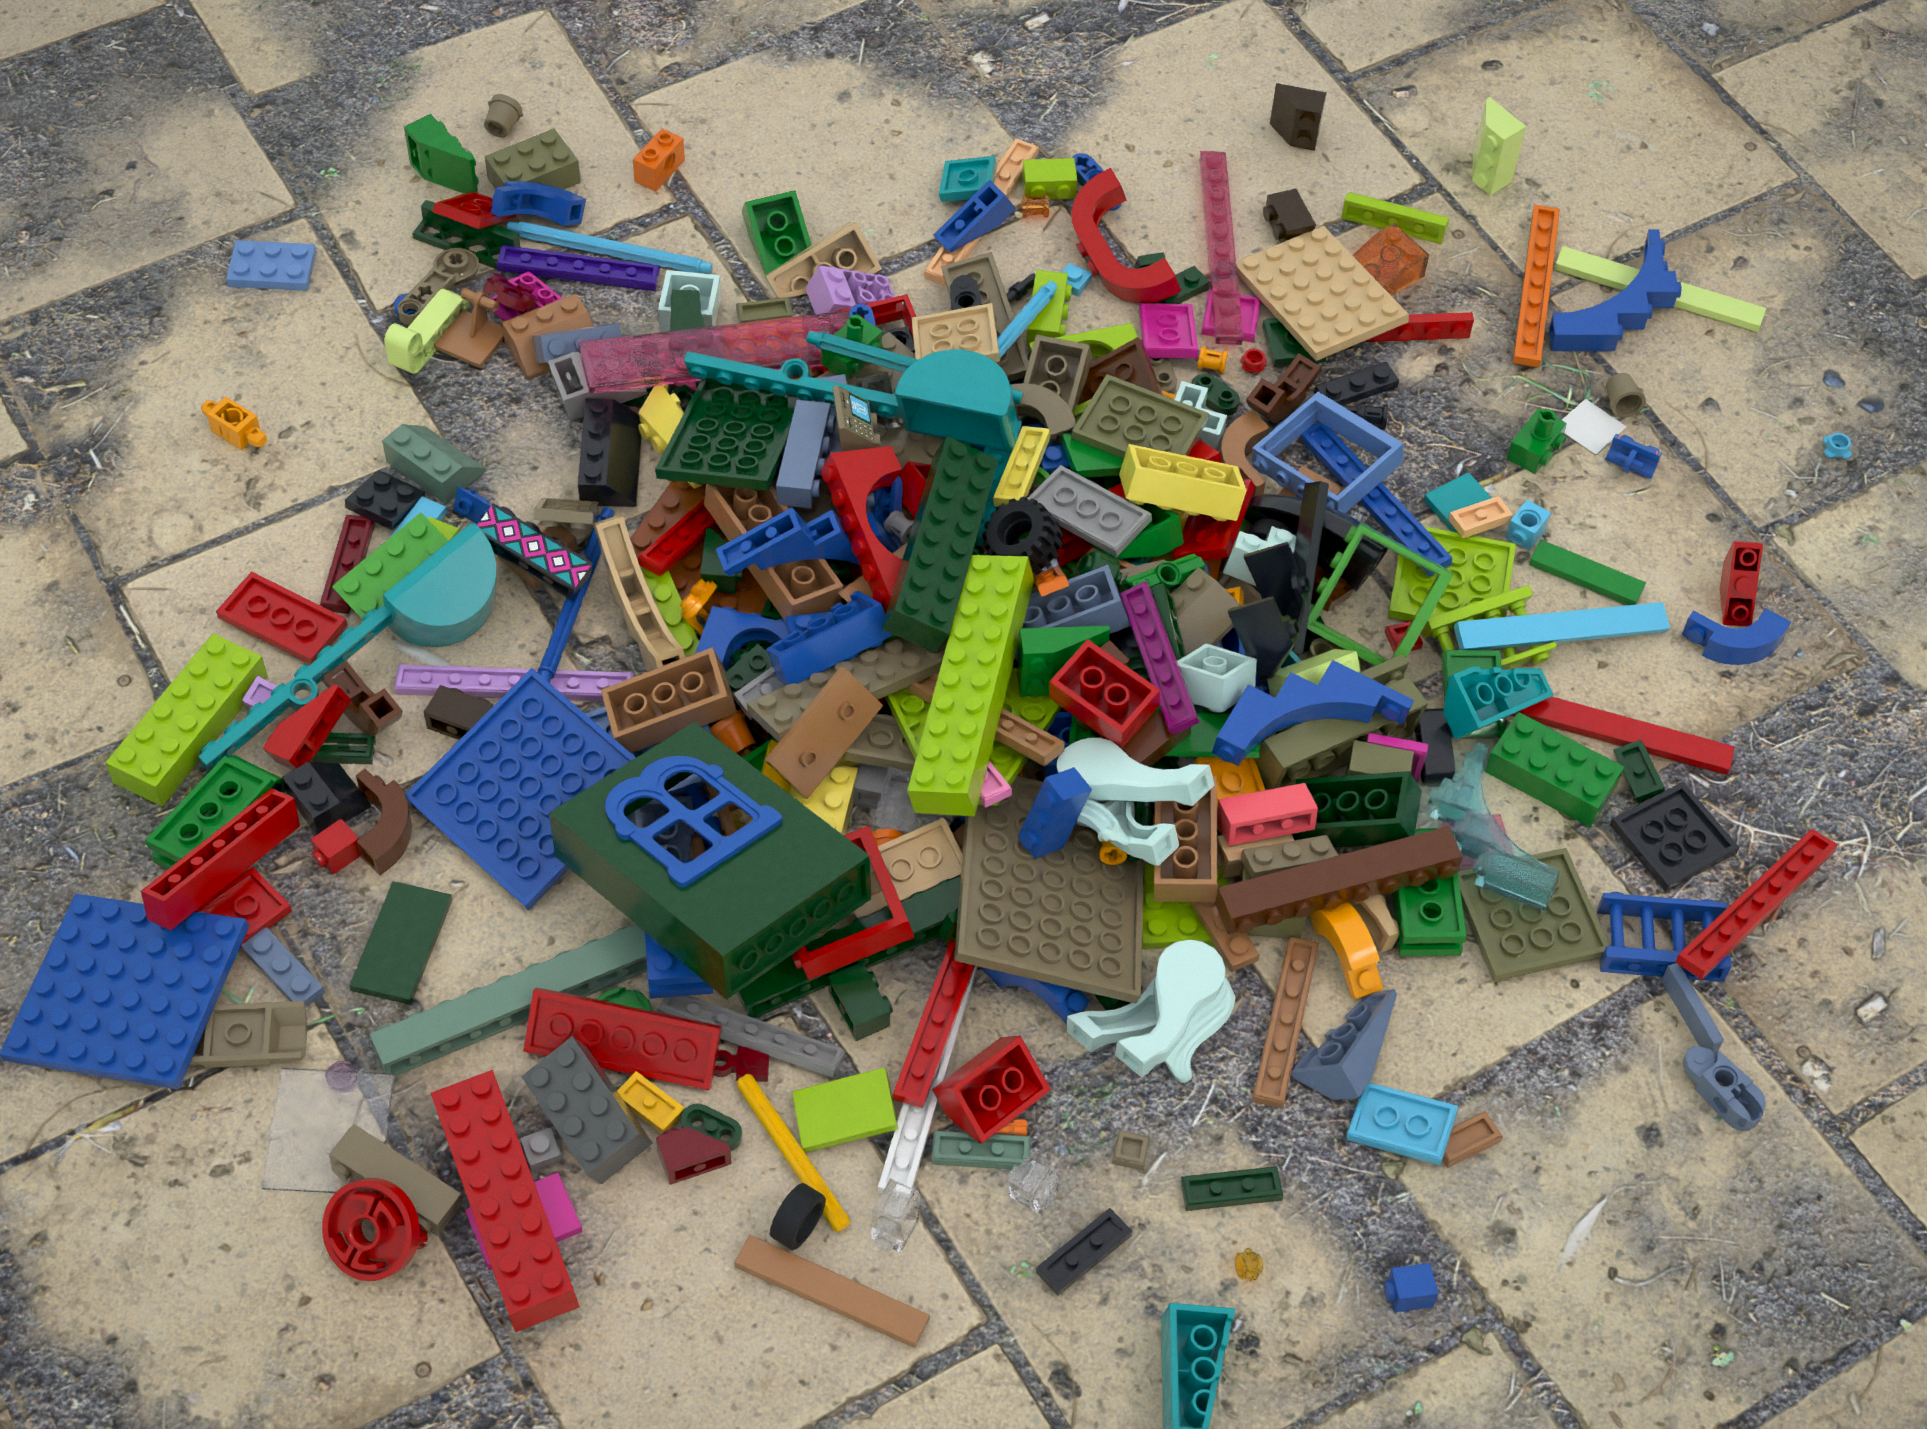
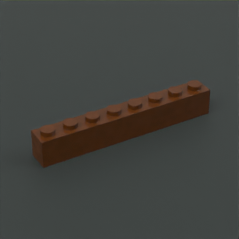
M1449 826L1218 887L1215 905L1228 934L1236 932L1246 933L1254 927L1265 924L1276 925L1284 919L1291 917H1305L1314 911L1325 908L1328 910L1335 909L1341 904L1351 901L1361 902L1376 894H1390L1399 888L1410 885L1420 886L1428 880L1439 877L1442 879L1449 878L1458 873L1463 855Z

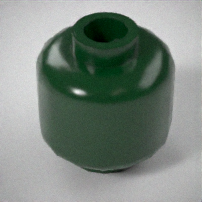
M1100 551L1085 554L1077 566L1076 572L1079 576L1109 565L1117 586L1122 579L1118 560Z

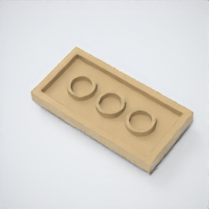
M941 818L878 846L901 902L916 892H925L936 887L943 880L961 877L962 852L945 818ZM871 864V900L853 912L856 919L877 913L887 905Z

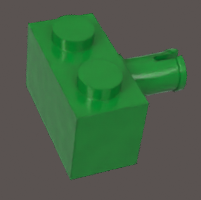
M857 314L850 316L846 324L834 334L835 336L880 349L883 347L882 330ZM821 349V365L836 375L845 374L846 381L852 375L858 374L866 363L865 361Z
M1538 408L1512 440L1507 460L1536 474L1541 466L1546 467L1550 463L1554 454L1553 451L1555 449L1560 450L1565 443L1567 435L1564 432L1567 423L1557 418L1552 410Z

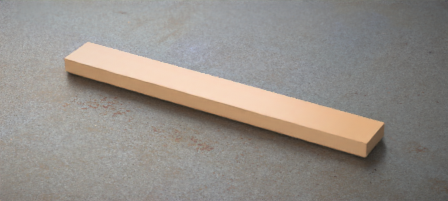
M1015 138L998 163L994 184L1007 198L1022 178L1023 160L1035 159L1039 149L1038 146ZM982 236L951 253L942 245L925 269L924 278L946 286L941 266L967 259Z

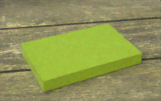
M885 1067L792 1091L801 1145L805 1153L898 1129L888 1072Z

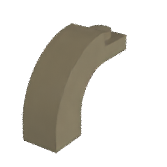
M1027 383L1010 385L1013 389L1023 392L1021 403H1014L1016 416H1029L1039 420L1047 429H1050V439L1053 446L1062 444V434L1072 433L1076 425L1074 415L1068 404L1055 392L1039 385Z

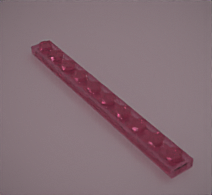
M1200 151L1199 163L1215 344L1242 345L1243 329L1226 152Z

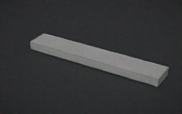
M692 996L666 997L657 1008L658 1013L722 1026L720 1039L757 1050L771 1057L831 1078L835 1076L845 1057L846 1050Z

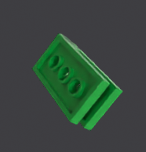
M236 755L224 756L145 839L147 847L154 851L151 854L153 863L168 870L271 788L285 794L286 790L283 779Z
M1417 828L1415 835L1439 828ZM1458 873L1445 879L1439 877L1428 880L1420 886L1410 885L1402 887L1392 893L1395 920L1398 923L1400 932L1397 938L1399 956H1461L1463 951L1462 943H1465L1467 936Z

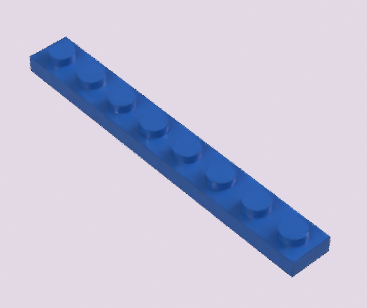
M1318 422L1300 435V440L1345 488L1368 469L1347 445L1324 424ZM1382 482L1359 501L1365 510L1395 541L1445 568L1452 565L1453 557ZM1418 565L1428 577L1435 574Z

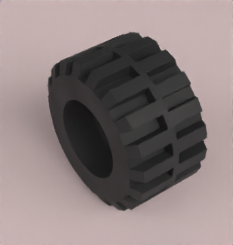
M1020 497L1019 501L1013 498L1009 500L1008 504L1002 503L999 505V510L997 512L993 511L989 515L991 520L985 522L984 527L986 531L982 532V538L985 540L983 545L988 551L987 553L990 556H1028L1032 573L1036 575L1042 573V568L1046 567L1048 569L1052 565L1050 561L1057 559L1059 555L1057 549H1061L1063 544L1060 540L1063 538V534L1059 529L1060 525L1041 503L1033 498L1028 500L1026 497ZM1030 531V534L1027 536L1025 540L1018 544H1015L1016 540L1023 533Z

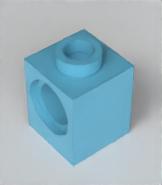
M1526 500L1510 520L1505 538L1530 551L1546 531L1551 512Z

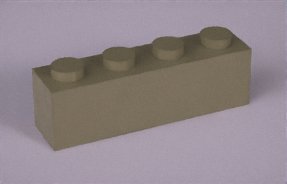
M354 1123L329 1153L331 1170L343 1180L350 1178L353 1181L365 1178H380L390 1181L401 1188L410 1198L416 1209L420 1229L424 1230L427 1234L431 1231L439 1236L462 1206L460 1192ZM361 1190V1191H365V1192H367V1191H372V1192H378V1193H380V1191H376V1190Z

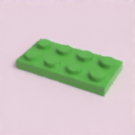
M420 512L332 587L362 620L370 610L374 608L378 610L384 605L383 594L445 545L448 540Z

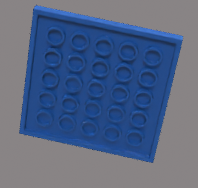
M531 668L405 796L411 805L529 910L569 869L555 857L549 812L604 779L607 775L612 774L636 757Z
M75 894L2 1046L0 1057L3 1061L179 1089L249 928L247 920L194 911L176 927L169 930L149 921L144 904Z

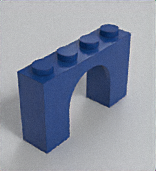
M712 606L695 654L713 647L723 664L724 670H727L732 660L731 655L745 646L746 643L760 640L775 644L786 637L788 632L784 619H768L758 613L746 614L737 612L731 607L719 608Z

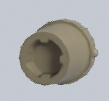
M497 94L493 96L491 101H488L489 110L484 127L490 134L496 137H506L514 124L524 115L521 105L507 95Z
M1618 373L1609 378L1606 383V389L1613 415L1626 418L1640 412L1645 406L1646 398L1642 388L1637 386L1632 377L1627 373Z

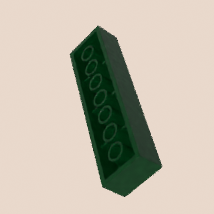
M946 436L933 456L882 625L883 630L935 653L949 636L999 459L950 436Z

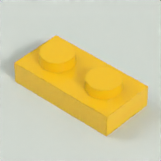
M637 1071L617 1090L629 1109L661 1134L670 1130L678 1122L685 1109L684 1106Z

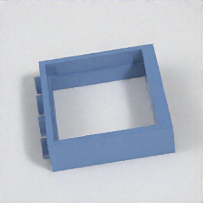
M1317 392L1252 448L1253 467L1259 473L1267 475L1275 480L1278 485L1286 487L1302 499L1305 483L1315 481L1275 456L1316 421H1319L1379 458L1338 495L1328 490L1326 506L1346 513L1403 463L1404 443L1320 392Z

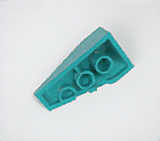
M1472 666L1449 676L1443 714L1456 740L1545 700L1554 694L1542 669L1514 668L1512 670L1501 669V667L1481 669L1479 666Z

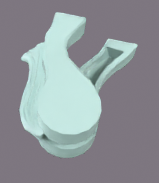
M1086 738L1072 743L1058 756L1056 765L1058 773L1075 767L1092 788L1076 823L1094 829L1098 833L1099 841H1110L1111 844L1127 854L1159 866L1179 847L1175 825L1164 823L1153 826L1140 825L1134 820V801H1176L1184 805L1193 806L1215 786L1210 765L1190 764L1179 769L1166 770L1151 768L1130 758L1115 743L1103 738Z
M1195 940L1175 942L1167 947L1159 957L1156 976L1143 992L1137 1004L1130 1003L1115 1010L1085 1011L1067 1016L1066 1032L1090 1052L1104 1045L1117 1042L1115 1056L1141 1078L1148 1074L1155 1065L1165 1062L1174 1078L1181 1083H1186L1192 1078L1191 1058L1195 1049L1223 1026L1230 1017L1234 1007L1235 995L1227 978H1224L1226 969L1223 959L1213 947L1204 942Z

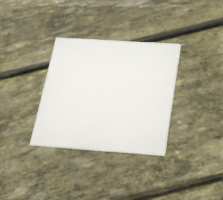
M1587 399L1582 401L1562 419V421L1567 423L1564 433L1595 455L1613 440L1615 434H1620L1627 427Z

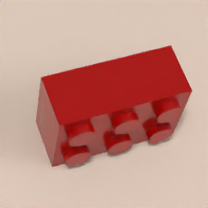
M1087 639L1049 681V698L1123 749L1159 707L1160 689Z

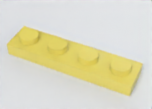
M1022 426L994 494L993 501L995 507L1002 503L1006 505L1013 498L1019 501L1020 497L1027 498L1051 438L1050 429Z

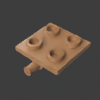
M465 287L461 291L460 296L462 299L473 303V313L463 310L434 344V349L481 368L504 340L503 326L489 321L486 309H489L492 312H496L499 302L486 297V294L481 291L476 293Z

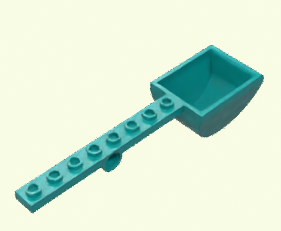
M943 350L931 353L917 360L901 376L895 390V395L813 378L807 364L798 358L787 360L782 365L780 371L688 351L684 359L689 374L698 379H706L707 377L717 379L726 385L736 383L744 385L750 390H769L778 396L788 394L797 396V398L804 401H823L824 403H831V407H835L833 386H840L869 401L870 412H876L879 416L888 419L893 417L902 418L905 430L943 439L946 436H950L966 444L989 447L1004 452H1012L1018 438V421L1010 383L1005 372L990 358L969 350ZM795 375H802L797 380H791Z
M469 524L383 594V606L378 610L375 608L370 610L363 617V622L355 629L350 627L344 631L339 638V642L333 647L329 645L322 649L317 655V660L309 666L305 664L300 667L294 674L295 678L286 685L284 683L278 685L271 692V697L263 704L261 702L255 704L248 711V716L240 723L235 721L229 725L224 731L225 735L218 741L212 740L201 749V755L198 756L201 766L209 773L224 756H231L289 707L297 711L317 697V684L322 681V676L349 659L386 627H389L397 636L405 641L425 647L452 645L476 633L489 618L496 596V561L491 544L483 531L476 524ZM300 690H307L311 693L304 700L295 697L296 693Z

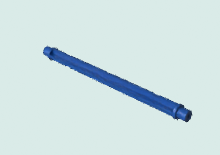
M604 507L601 514L597 516L596 522L613 517L614 511L609 507ZM594 527L583 553L593 563L591 575L573 600L566 597L548 648H546L537 671L549 683L555 676L562 652L565 649L583 597L586 594L601 555V548Z

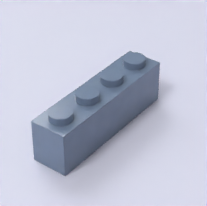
M796 401L776 484L778 505L812 509L814 497L820 496L821 480L818 479L819 475H822L821 468L826 462L824 454H829L831 437H828L829 432L834 433L836 416L831 415V403Z

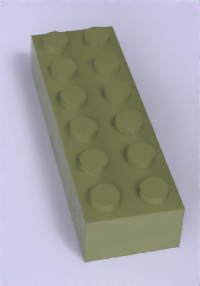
M1409 677L1399 681L1394 679L1386 683L1385 686L1414 700L1403 725L1396 721L1388 720L1382 714L1375 712L1369 723L1338 718L1317 719L1293 724L1279 734L1273 733L1262 741L1259 758H1255L1265 790L1295 785L1296 779L1319 778L1347 765L1354 740L1366 742L1368 733L1399 739L1412 736L1428 702Z

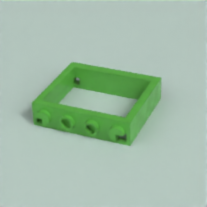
M1360 522L1357 528L1351 526L1344 539L1348 543L1343 553L1339 551L1336 553L1330 564V567L1334 569L1329 579L1323 577L1315 591L1320 595L1315 604H1310L1307 629L1345 650L1357 651L1358 657L1376 666L1389 659L1317 621L1320 612L1363 535L1437 574L1435 581L1391 659L1401 654L1407 658L1453 577V572Z

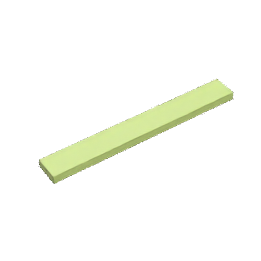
M1562 246L1554 268L1556 271L1618 290H1624L1640 271V269ZM1681 282V296L1676 298L1674 307L1755 332L1759 331L1766 311L1765 307Z

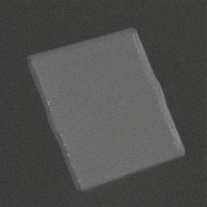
M281 1068L273 1117H271L268 1127L269 1141L261 1190L336 1193L343 1186L354 1182L350 1178L348 1180L341 1179L331 1170L329 1153L353 1123L387 1145L389 1136L388 1121L395 1073Z

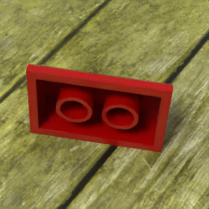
M1021 1035L1000 1037L932 1089L947 1117L978 1143H984L1051 1090Z

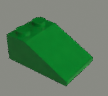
M796 190L744 203L742 208L744 222L765 276L812 245Z
M1133 503L1151 513L1152 521L1117 557L1088 542L1098 551L1116 559L1162 556L1184 544L1180 516L1172 510H1164L1157 505L1149 503L1143 505Z
M1109 625L1020 629L1016 669L1020 697L1049 696V681L1087 639L1098 647L1103 646L1109 641Z

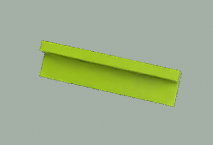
M1352 192L1346 194L1341 219L1442 244L1449 223V217Z

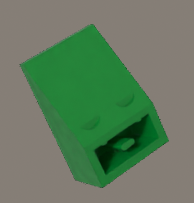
M429 114L404 126L410 165L424 180L463 194L473 191L478 193L477 185L479 180L475 174L474 167L476 166V160L470 151L466 152L456 136L452 137L448 133L443 122H438Z

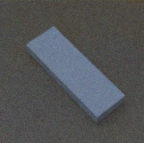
M1677 963L1669 965L1661 982L1698 1045L1706 1049L1709 1048L1715 1053L1720 1049L1724 1038L1682 967Z

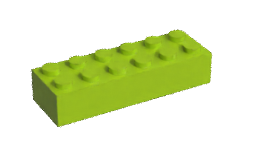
M212 633L105 762L112 782L163 807L199 762L198 756L201 755V749L210 741H216L243 708L242 699L256 677L259 676L263 679L268 677L262 656Z

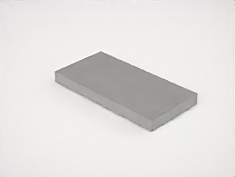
M1062 465L1027 498L1028 500L1033 498L1041 503L1062 528L1115 557L1152 521V514Z

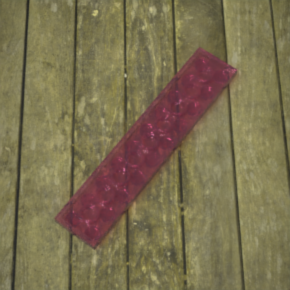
M847 311L581 341L578 344V350L589 394L700 381L701 379L693 377L687 370L684 363L687 351L779 371L787 360L793 358L803 360L808 367L823 366L821 365V349L816 348V345L806 342L808 332H825L834 335L846 324L849 316Z

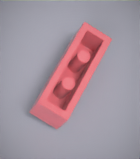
M1301 783L1218 799L1217 824L1228 846L1315 830L1318 807L1306 784Z

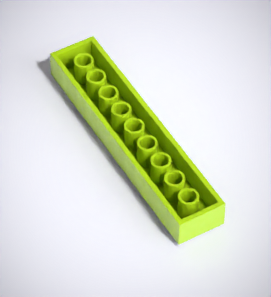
M971 556L907 789L915 813L975 816L1019 643V631L1023 627L1034 584L1028 556Z

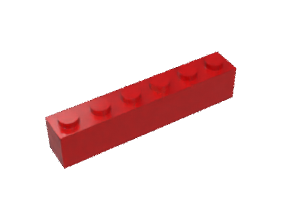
M271 788L143 888L141 895L147 919L172 930L300 827L295 798Z

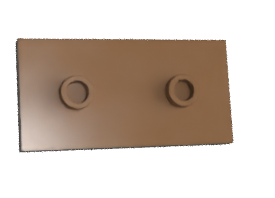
M841 666L793 724V727L765 758V761L802 797L808 799L883 705L846 668Z

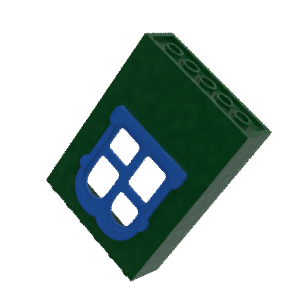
M695 721L549 812L555 857L726 1000L871 900L870 855ZM692 774L699 776L719 792L718 796L696 810L687 809L667 792V790ZM653 799L669 810L666 815L645 828H639L627 819L628 815ZM730 803H733L752 817L753 820L730 836L725 837L706 824L704 820ZM683 821L713 846L689 863H682L654 841L653 838L678 822Z

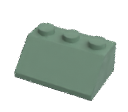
M402 424L382 440L386 462L445 504H448L456 497L458 486L465 489L486 472L485 467L426 426Z

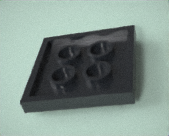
M1684 782L1612 818L1610 826L1665 892L1737 854L1740 848Z

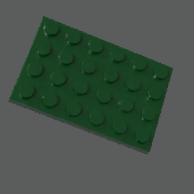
M707 377L706 379H701L655 468L656 479H664L671 482H693L699 485H721L728 488H749L756 491L769 490L783 459L796 401L801 399L788 394L778 396L764 389L750 390L744 385L736 383L726 385L717 379Z

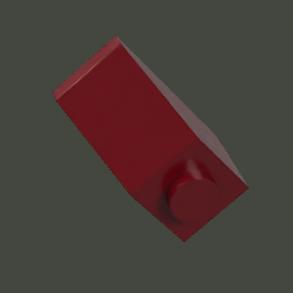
M691 1128L670 1129L661 1136L656 1137L657 1152L669 1185L732 1164L729 1144Z

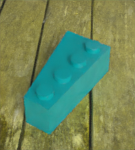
M1169 1303L1161 1318L1163 1429L1209 1428L1217 1384L1221 1376L1222 1362L1228 1345L1230 1327L1236 1308Z

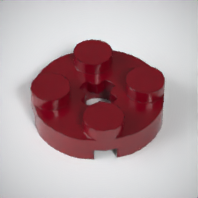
M493 273L491 278H487L483 287V291L490 296L492 291L498 295L496 301L519 311L525 312L526 307H528L530 312L534 310L538 302L536 297L532 295V288L522 283H518L517 286L511 284L506 277L498 273Z

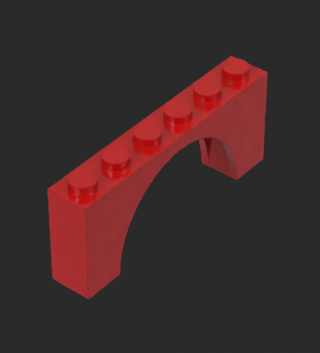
M892 446L831 453L821 468L822 478L829 487L832 502L837 507L841 516L843 529L848 533L853 553L859 560L863 577L869 584L872 597L875 601L882 604L886 615L902 559L887 550L876 538L867 519L866 501L868 495L883 487L892 486L902 469Z

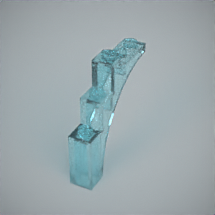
M1478 742L1473 752L1468 751L1462 763V772L1457 771L1453 780L1444 778L1439 788H1433L1428 803L1432 805L1430 817L1452 825L1453 837L1461 853L1476 859L1474 871L1478 873L1475 885L1545 911L1556 890L1560 871L1538 861L1519 848L1503 833L1491 816L1484 799L1481 783L1489 746Z

